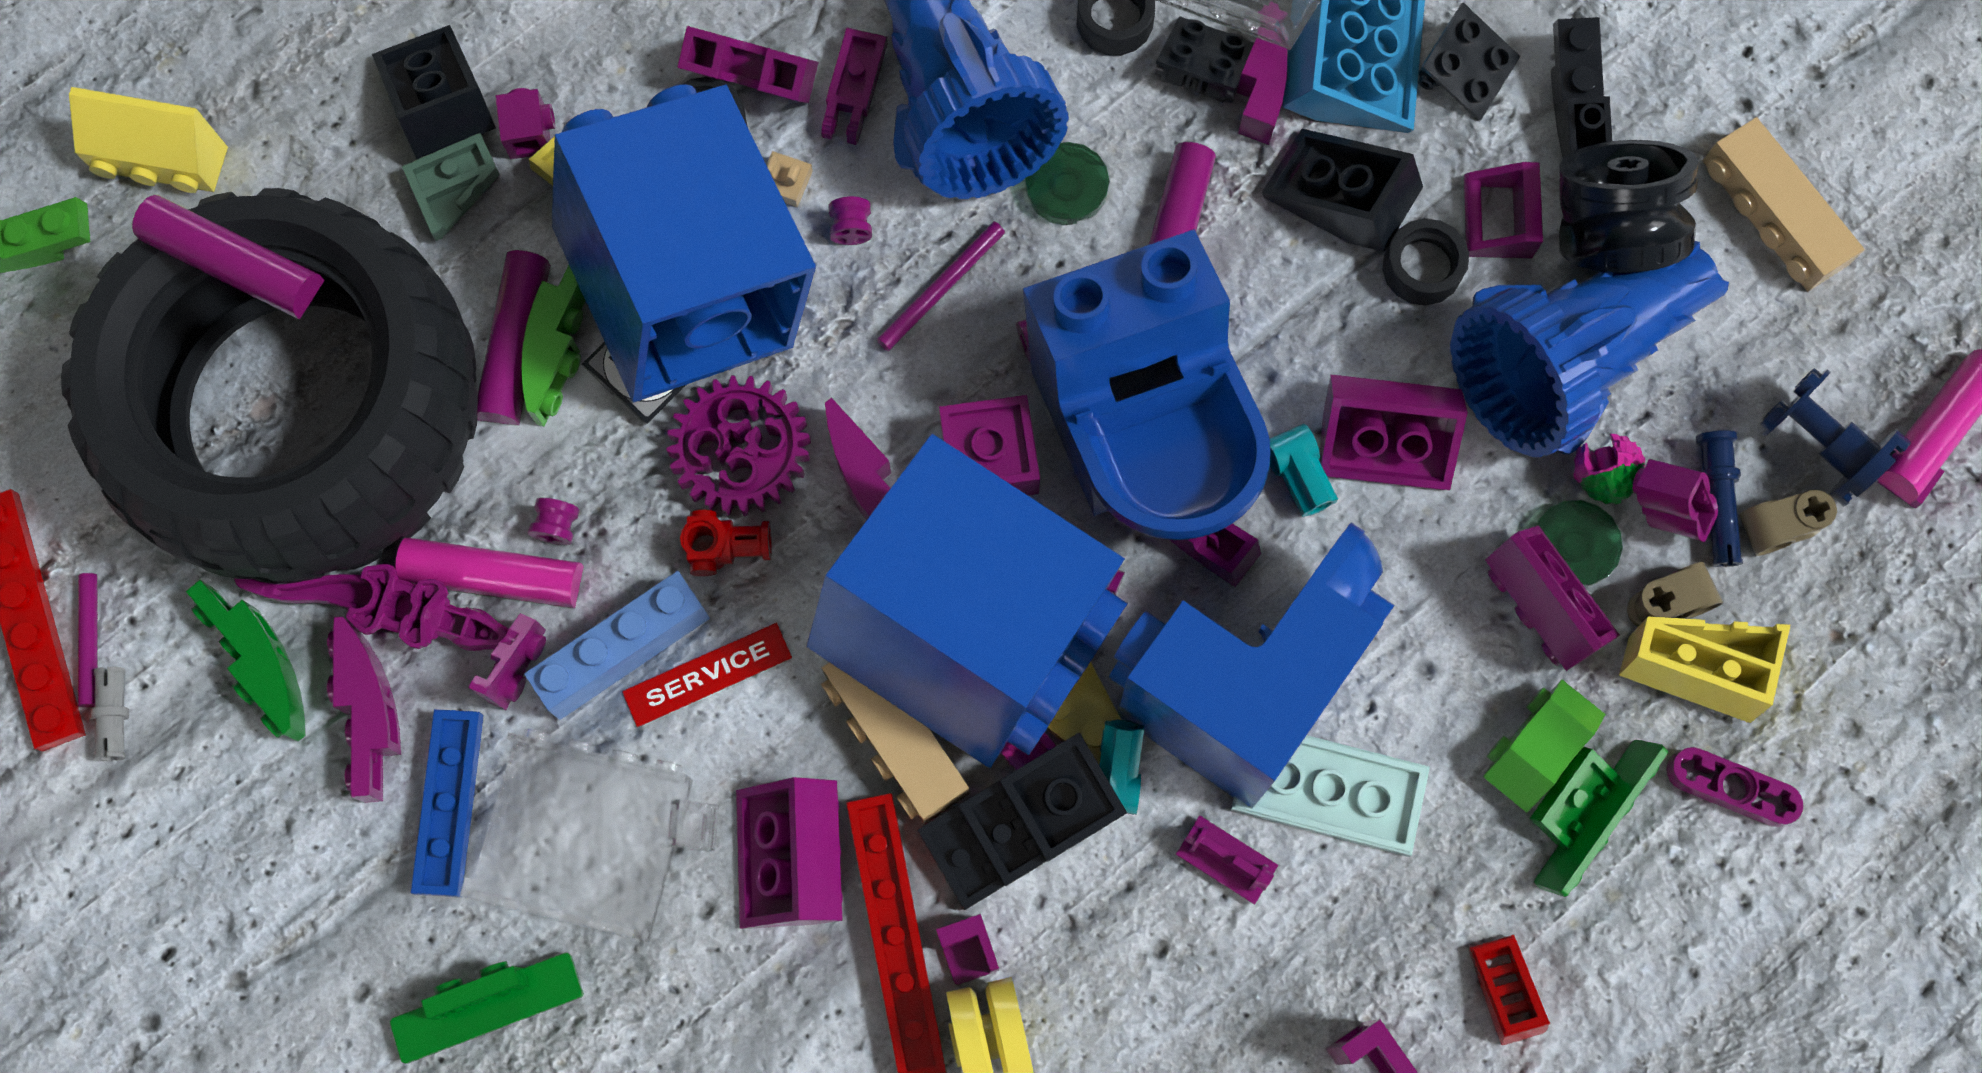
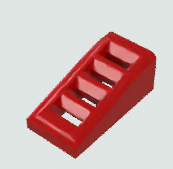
M1511 935L1470 947L1469 953L1501 1045H1507L1545 1033L1550 1022L1515 936ZM1509 955L1510 963L1488 969L1485 961ZM1516 974L1518 981L1495 987L1493 980ZM1522 993L1524 1000L1502 1005L1501 998ZM1526 1012L1529 1013L1530 1019L1510 1025L1508 1017Z

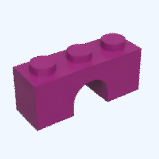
M687 26L677 68L737 83L791 100L809 103L819 62Z

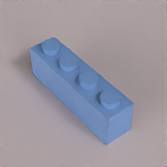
M676 571L524 673L547 710L561 720L709 620L710 617L679 571Z

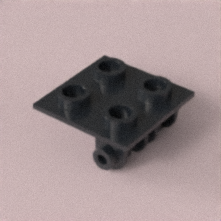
M1463 2L1422 64L1418 83L1426 90H1432L1434 87L1441 86L1480 121L1521 56Z
M1179 16L1156 60L1155 74L1162 76L1161 81L1180 87L1184 82L1185 75H1188L1184 87L1186 90L1190 89L1194 78L1200 79L1196 90L1197 94H1201L1205 82H1208L1205 96L1219 100L1224 103L1225 99L1233 102L1238 90L1241 73L1254 42L1244 39L1239 34L1226 33L1206 26L1199 20L1186 19Z

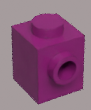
M517 88L507 94L495 95L500 139L511 160L533 156L551 140L549 130L556 129L552 105L544 104L538 89Z

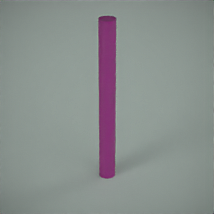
M993 221L877 338V342L885 350L890 351L1005 234L1002 226Z

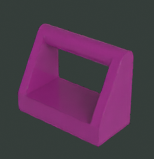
M1520 162L1464 174L1465 238L1469 257L1532 259L1543 243L1540 162ZM1481 187L1513 189V236L1483 241Z

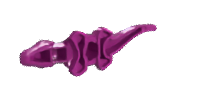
M390 564L366 566L363 568L361 575H327L318 579L287 584L264 583L252 578H234V582L239 588L275 601L294 604L322 603L341 607L348 611L346 618L361 633L370 635L381 628L399 633L402 641L415 649L427 647L431 644L432 640L437 639L439 636L451 640L453 644L467 651L494 650L509 630L481 609L459 608L450 605V600L447 598L449 593L443 582L436 579H425L414 584L401 580L394 566Z

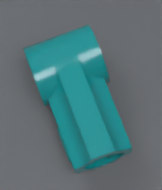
M1306 424L1299 425L1270 438V468L1276 476H1282L1302 517L1317 514L1337 502L1338 497L1319 461L1320 452L1318 444Z
M1120 719L1105 721L1099 766L1126 809L1127 814L1137 815L1141 788V774L1138 773L1144 725Z

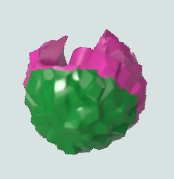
M1610 434L1613 447L1606 446L1593 452L1589 451L1588 445L1585 443L1582 447L1577 448L1574 458L1575 469L1573 476L1580 483L1582 489L1588 493L1589 497L1604 504L1613 503L1616 505L1620 504L1622 499L1629 498L1633 494V481L1638 470L1645 468V457L1642 454L1641 448L1636 445V442H1631L1627 436Z

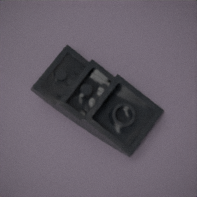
M1077 733L917 829V832L962 909L966 910L1127 814V811L1081 734Z

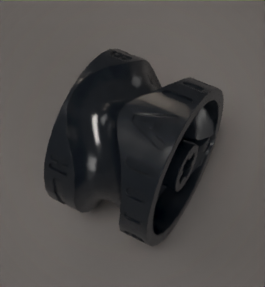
M1652 140L1603 142L1583 147L1568 154L1559 164V201L1563 214L1559 229V252L1563 258L1583 268L1615 273L1656 270L1676 264L1687 258L1695 247L1696 223L1692 215L1680 203L1690 198L1697 190L1698 159L1695 154L1675 144Z

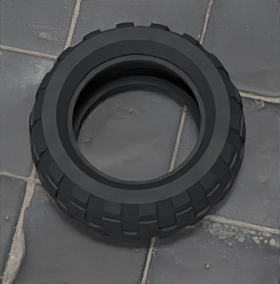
M263 188L256 196L237 197L233 192L215 194L201 199L197 207L188 209L319 274L324 279V282L309 306L328 307L355 315L366 322L369 331L372 363L368 387L361 405L345 430L323 451L302 464L279 473L259 477H228L205 472L192 443L190 409L199 376L217 348L235 331L247 323L279 309L139 239L134 241L122 254L117 252L97 275L99 282L93 289L88 301L79 305L73 317L69 330V335L73 338L71 358L62 364L61 389L62 396L67 400V405L72 414V419L67 425L71 440L90 476L103 489L101 492L107 503L124 522L162 550L216 575L236 579L268 578L271 581L293 582L322 578L325 573L340 568L355 570L366 566L382 557V549L391 545L401 536L411 538L431 519L427 512L438 501L443 492L451 493L459 481L464 469L463 453L468 440L473 439L475 435L478 417V397L474 383L477 381L475 373L477 371L474 345L454 298L441 278L414 246L402 237L385 230L376 220L341 202L326 197L319 201L313 200L305 195H300L295 190Z

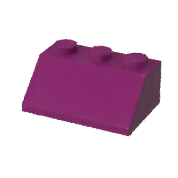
M1330 374L1323 411L1319 459L1327 477L1450 491L1468 414L1462 389Z
M1539 525L1518 531L1485 559L1491 568L1488 570L1490 579L1500 591L1509 592L1517 603V606L1514 608L1517 616L1527 628L1532 629L1534 627L1544 640V643L1541 644L1542 649L1554 665L1559 666L1561 664L1568 671L1620 636Z
M792 777L736 790L740 929L804 926L843 921L837 780Z

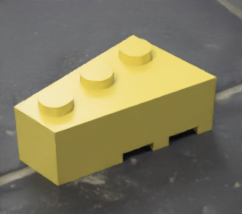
M1647 617L1628 638L1619 676L1751 723L1773 705L1791 625L1776 624L1774 627L1748 626V622L1734 621L1730 625L1708 624L1705 623V620Z

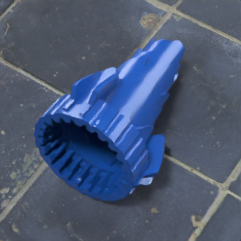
M884 0L892 18V44L902 68L899 71L900 79L908 96V105L900 104L896 108L893 145L895 159L900 168L912 170L921 184L943 197L969 199L971 197H986L992 193L1002 192L1010 186H1015L1026 177L1032 176L1043 164L1052 158L1066 135L1069 114L1066 110V102L1063 96L1058 92L1051 76L1041 63L1032 61L1031 57L1010 54L998 31L994 28L988 29L982 15L979 14L977 9H974L969 0Z
M1695 241L1694 250L1687 258L1676 264L1656 270L1630 273L1601 271L1579 284L1576 279L1568 281L1549 293H1546V290L1541 285H1498L1481 289L1474 294L1472 307L1464 311L1455 321L1450 342V353L1452 355L1453 371L1457 377V384L1459 389H1462L1465 401L1475 413L1478 421L1488 429V432L1495 439L1500 440L1510 450L1539 458L1544 455L1548 456L1556 451L1564 455H1570L1587 440L1609 403L1607 397L1611 395L1608 388L1637 372L1636 363L1657 352V343L1695 322L1696 320L1692 315L1724 296L1728 290L1729 282L1723 280L1718 273L1713 259L1708 253L1700 249V242Z

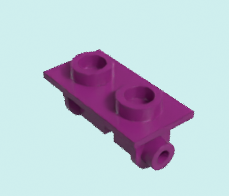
M1200 815L1175 854L1254 905L1262 892L1269 886L1274 877L1273 874L1278 867V864Z

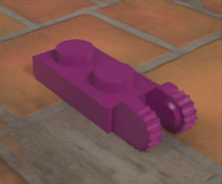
M846 28L826 97L827 108L821 128L822 138L832 139L833 134L836 132L839 111L852 113L846 130V142L857 145L863 128L864 116H868L887 49V36Z

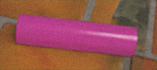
M1982 349L1974 350L1964 358L1906 433L1905 437L1911 441L1910 446L1905 452L1901 453L1895 448L1896 452L1892 457L1896 462L1877 479L1908 504H1911L1919 497L1982 414Z
M406 537L399 545L395 562V569L399 579L414 584L425 579H436L443 582L447 590L575 608L584 565L580 562Z

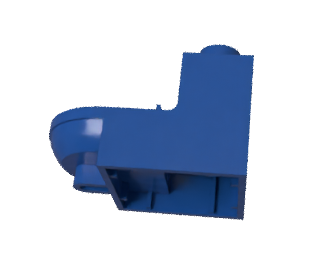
M1195 229L1023 288L1032 375L1094 516L1109 511L1119 521L1145 535L1168 540H1189L1204 537L1224 529L1237 521L1253 506L1267 480L1271 453L1270 438L1263 417L1229 349L1230 299ZM1175 356L1182 379L1116 402L1110 387L1109 378L1142 369Z
M1352 522L1348 525L1274 630H1271L1264 624L1260 627L1258 632L1263 638L1261 646L1252 647L1247 645L1184 600L1166 624L1145 611L1117 649L1114 658L1118 662L1109 675L1111 680L1124 688L1117 711L1120 718L1144 725L1145 736L1232 797L1235 796L1253 808L1280 775L1394 607V604L1371 590L1383 573V567L1378 551L1373 542L1364 534L1365 531Z

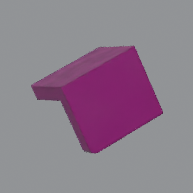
M981 914L936 929L956 985H961L999 971V966Z

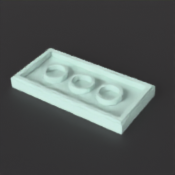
M1306 735L1280 775L1257 804L1251 808L1234 796L1230 811L1410 857L1413 852L1430 767Z

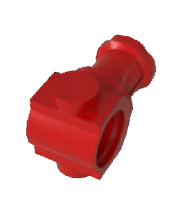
M694 510L690 512V516H687V524L681 530V546L687 554L690 574L693 576L706 577L716 575L717 570H720L725 564H734L735 557L762 556L764 561L771 560L772 534L770 521H762L759 526H734L732 520H719L715 511ZM710 535L714 537L713 544L709 549L701 552L693 550V543L700 536Z

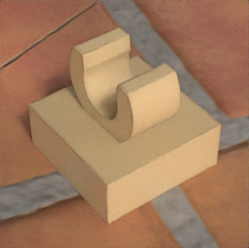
M772 151L766 164L785 204L798 208L813 172L812 165Z

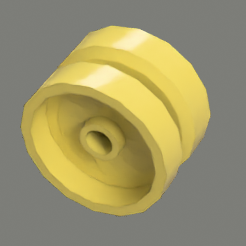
M1012 977L988 982L985 993L990 1013L984 1015L980 1014L976 993L970 987L946 992L952 1023H948L957 1067H962L963 1073H994L991 1060L999 1058L1003 1073H1034Z

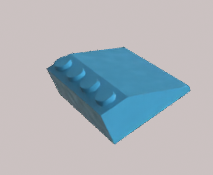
M1293 0L1287 56V79L1282 107L1316 121L1404 133L1413 131L1425 0Z

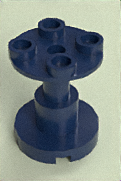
M1813 368L1795 386L1793 392L1798 395L1788 405L1782 400L1779 401L1762 418L1763 420L1760 424L1765 429L1761 434L1766 437L1790 416L1824 446L1819 455L1843 475L1829 495L1844 507L1849 504L1853 494L1856 497L1861 495L1896 462L1892 457L1896 452L1895 448L1900 453L1905 452L1910 446L1911 441L1896 429L1877 444L1853 422H1850L1845 427L1842 426L1809 397L1831 373L1828 369L1820 373L1817 369Z

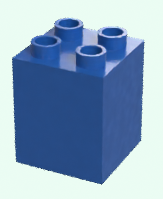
M727 84L698 93L690 85L672 86L655 95L649 101L647 108L613 117L612 113L608 110H589L572 118L563 127L561 133L555 134L552 229L632 403L793 348L816 265Z
M931 434L825 575L806 647L974 759L991 768L1008 742L1028 756L1030 755L1066 697L1103 644L1128 604L1107 590L1125 558L939 437Z

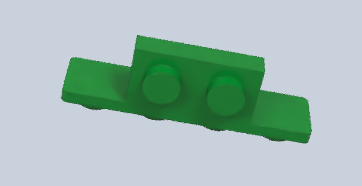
M1635 739L1613 769L1592 748L1583 747L1573 758L1529 818L1558 846L1534 879V883L1540 889L1566 897L1580 883L1582 875L1593 859L1606 846L1608 838L1619 822L1632 809L1634 801L1648 781L1658 772L1660 764L1668 754V750L1662 744Z
M563 953L526 968L509 967L507 961L481 969L479 971L481 978L463 984L460 978L434 987L435 995L421 1000L423 1007L396 1016L390 1020L401 1062L409 1064L582 998L584 992L572 955L570 953Z

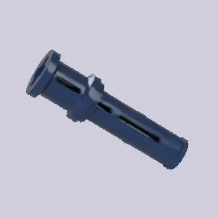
M1730 430L1704 432L1696 436V444L1701 446L1703 470L1701 472L1707 474L1710 482V494L1715 496L1718 504V516L1711 529L1712 562L1714 567H1723L1726 563L1727 567L1743 564L1735 494V483L1739 482L1741 472L1739 468L1735 467L1733 443L1737 441V432Z

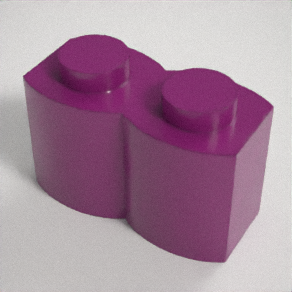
M1649 459L1645 468H1640L1636 473L1632 487L1633 493L1637 496L1638 503L1642 506V514L1646 516L1648 525L1651 528L1705 542L1718 516L1717 500L1713 494H1710V482L1707 474Z

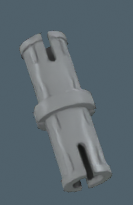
M103 667L94 669L95 708L90 709V720L95 721V754L93 755L95 761H112V757H115L116 761L125 759L124 720L129 719V708L124 707L125 668L107 667V672H104Z

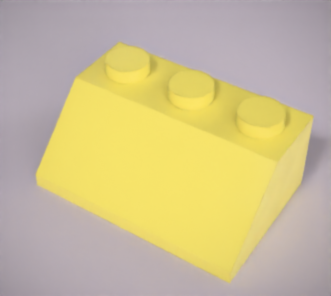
M71 87L69 102L75 153L89 166L90 172L107 179H114L116 175L130 177L135 182L147 186H155L157 182L170 184L174 188L187 193H196L197 189L210 192L215 191L228 146L196 108Z

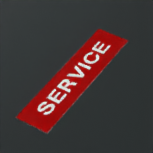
M776 622L622 691L638 728L792 659V656Z

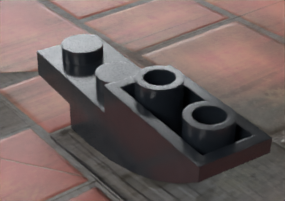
M1599 17L1557 19L1553 23L1555 66L1550 71L1556 127L1562 158L1583 147L1612 141L1610 96H1604Z

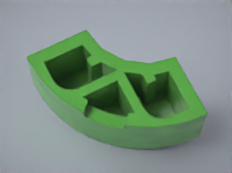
M1562 679L1550 692L1544 687L1539 690L1526 706L1532 712L1510 740L1503 736L1486 756L1492 763L1483 777L1526 813L1555 785L1569 763L1595 735L1606 715Z

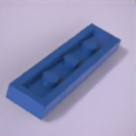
M434 709L411 894L462 897L484 717L480 712Z

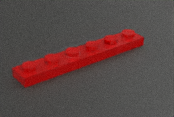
M9 489L0 493V625L33 747L43 752L86 736L20 495L14 490Z
M890 793L846 802L898 1073H947L893 795Z

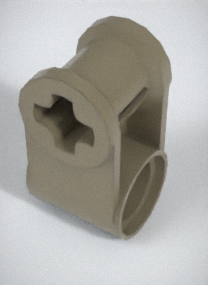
M1808 490L1781 500H1771L1755 505L1739 513V517L1755 555L1761 556L1814 537L1822 529L1832 524L1837 515V507L1833 498L1826 492ZM1810 513H1812V515H1813V516H1807V517H1806L1805 514H1810Z
M1698 562L1648 583L1642 591L1631 597L1627 605V613L1631 622L1638 627L1647 617L1690 619L1713 610L1724 602L1704 562Z

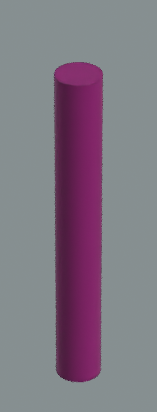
M81 573L78 575V707L88 708L95 707L94 669L98 668L97 574Z

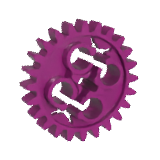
M731 375L729 387L723 388L720 382L714 379V392L708 394L704 389L698 387L697 392L700 401L695 403L685 398L683 402L688 410V414L674 413L673 415L681 429H671L667 433L672 441L678 443L666 448L670 458L678 459L670 464V468L673 474H683L677 481L682 490L692 487L689 494L692 501L697 502L706 496L705 506L707 510H713L720 502L725 516H729L733 506L738 505L745 517L749 512V504L755 503L763 513L765 512V499L770 497L779 505L782 503L778 492L781 488L792 493L795 491L794 485L790 480L791 476L804 478L805 476L803 468L797 462L810 461L809 452L800 448L811 444L809 434L800 432L807 427L805 417H795L800 411L796 401L785 405L788 397L784 389L772 396L773 388L768 380L763 383L760 389H757L755 380L750 375L744 386H739L735 375ZM759 401H762L767 415L783 417L781 419L769 417L765 421L769 435L781 438L779 445L770 450L760 448L759 444L763 438L759 428L755 426L752 429L747 418L738 423H730L726 421L728 415L734 410L741 409L750 414L752 422L758 421L759 413L757 410L759 409ZM709 441L718 443L715 454L719 463L723 465L726 462L729 471L732 473L739 468H748L752 470L750 478L745 482L736 483L729 479L726 470H722L719 472V479L721 481L719 482V490L716 491L715 484L710 476H704L703 474L695 475L698 472L705 471L706 474L713 472V465L709 456L698 454L700 446ZM735 441L738 444H743L746 441L747 447L743 450L740 447L732 449L731 445Z

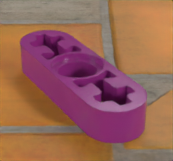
M1689 747L1672 755L1668 760L1666 766L1667 776L1676 788L1768 826L1780 827L1793 823L1799 819L1803 812V799L1798 790L1793 786L1700 748ZM1692 759L1695 761L1694 769L1699 772L1709 774L1714 772L1715 768L1718 771L1712 779L1697 775L1689 780L1686 778L1687 770L1682 768L1681 764ZM1727 775H1736L1743 780L1746 792L1741 800L1732 799L1725 793L1723 781ZM1758 795L1766 799H1772L1781 795V804L1788 807V809L1776 815L1774 814L1775 806L1771 803L1761 800L1755 802L1754 807L1751 804Z

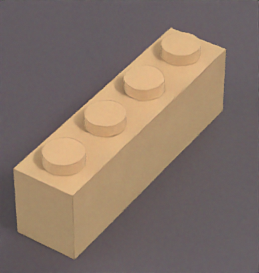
M1758 117L1716 142L1702 160L1707 166V171L1711 178L1724 187L1732 197L1736 209L1742 215L1748 217L1760 232V237L1764 244L1777 253L1785 263L1789 275L1796 282L1801 283L1807 292L1849 266L1865 250Z
M830 662L821 667L827 678L821 684L822 688L835 707L843 702L852 716L845 722L858 742L861 744L868 740L877 755L871 758L872 763L885 782L892 777L902 790V793L897 795L896 798L910 819L918 815L925 825L970 794L968 785L928 727Z

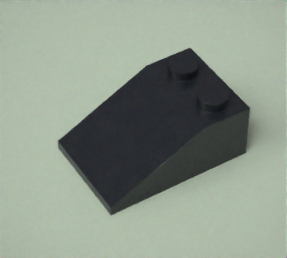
M450 25L372 54L396 116L416 159L478 133L484 135L486 132L496 129L480 88Z
M1301 129L1266 184L1262 194L1265 199L1347 243L1385 252L1421 192L1423 184L1414 154Z

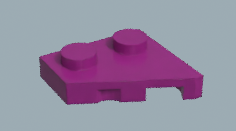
M520 613L509 628L506 636L491 653V660L496 662L488 678L484 679L475 675L468 688L490 704L507 710L510 702H516L523 692L526 678L523 676L531 660L536 661L544 649L546 637L543 635L546 629L537 620Z

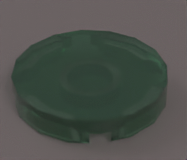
M1063 142L1060 143L1056 152L1047 163L1043 164L1033 175L1025 178V189L1031 206L1038 215L1052 223L1072 225L1086 218L1088 220L1099 212L1106 202L1110 180L1107 166L1098 153L1082 144Z
M1583 500L1563 501L1550 507L1534 525V527L1539 525L1584 587L1592 586L1605 580L1619 564L1623 550L1621 532L1612 516L1598 505Z

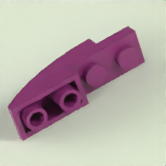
M334 617L333 631L329 632L327 638L328 653L333 658V675H330L327 680V694L334 708L347 715L351 714V719H347L345 724L346 742L348 746H351V764H347L345 768V785L347 790L351 791L352 798L364 803L383 802V756L401 755L400 727L395 701L381 662L370 643L350 621L344 617Z

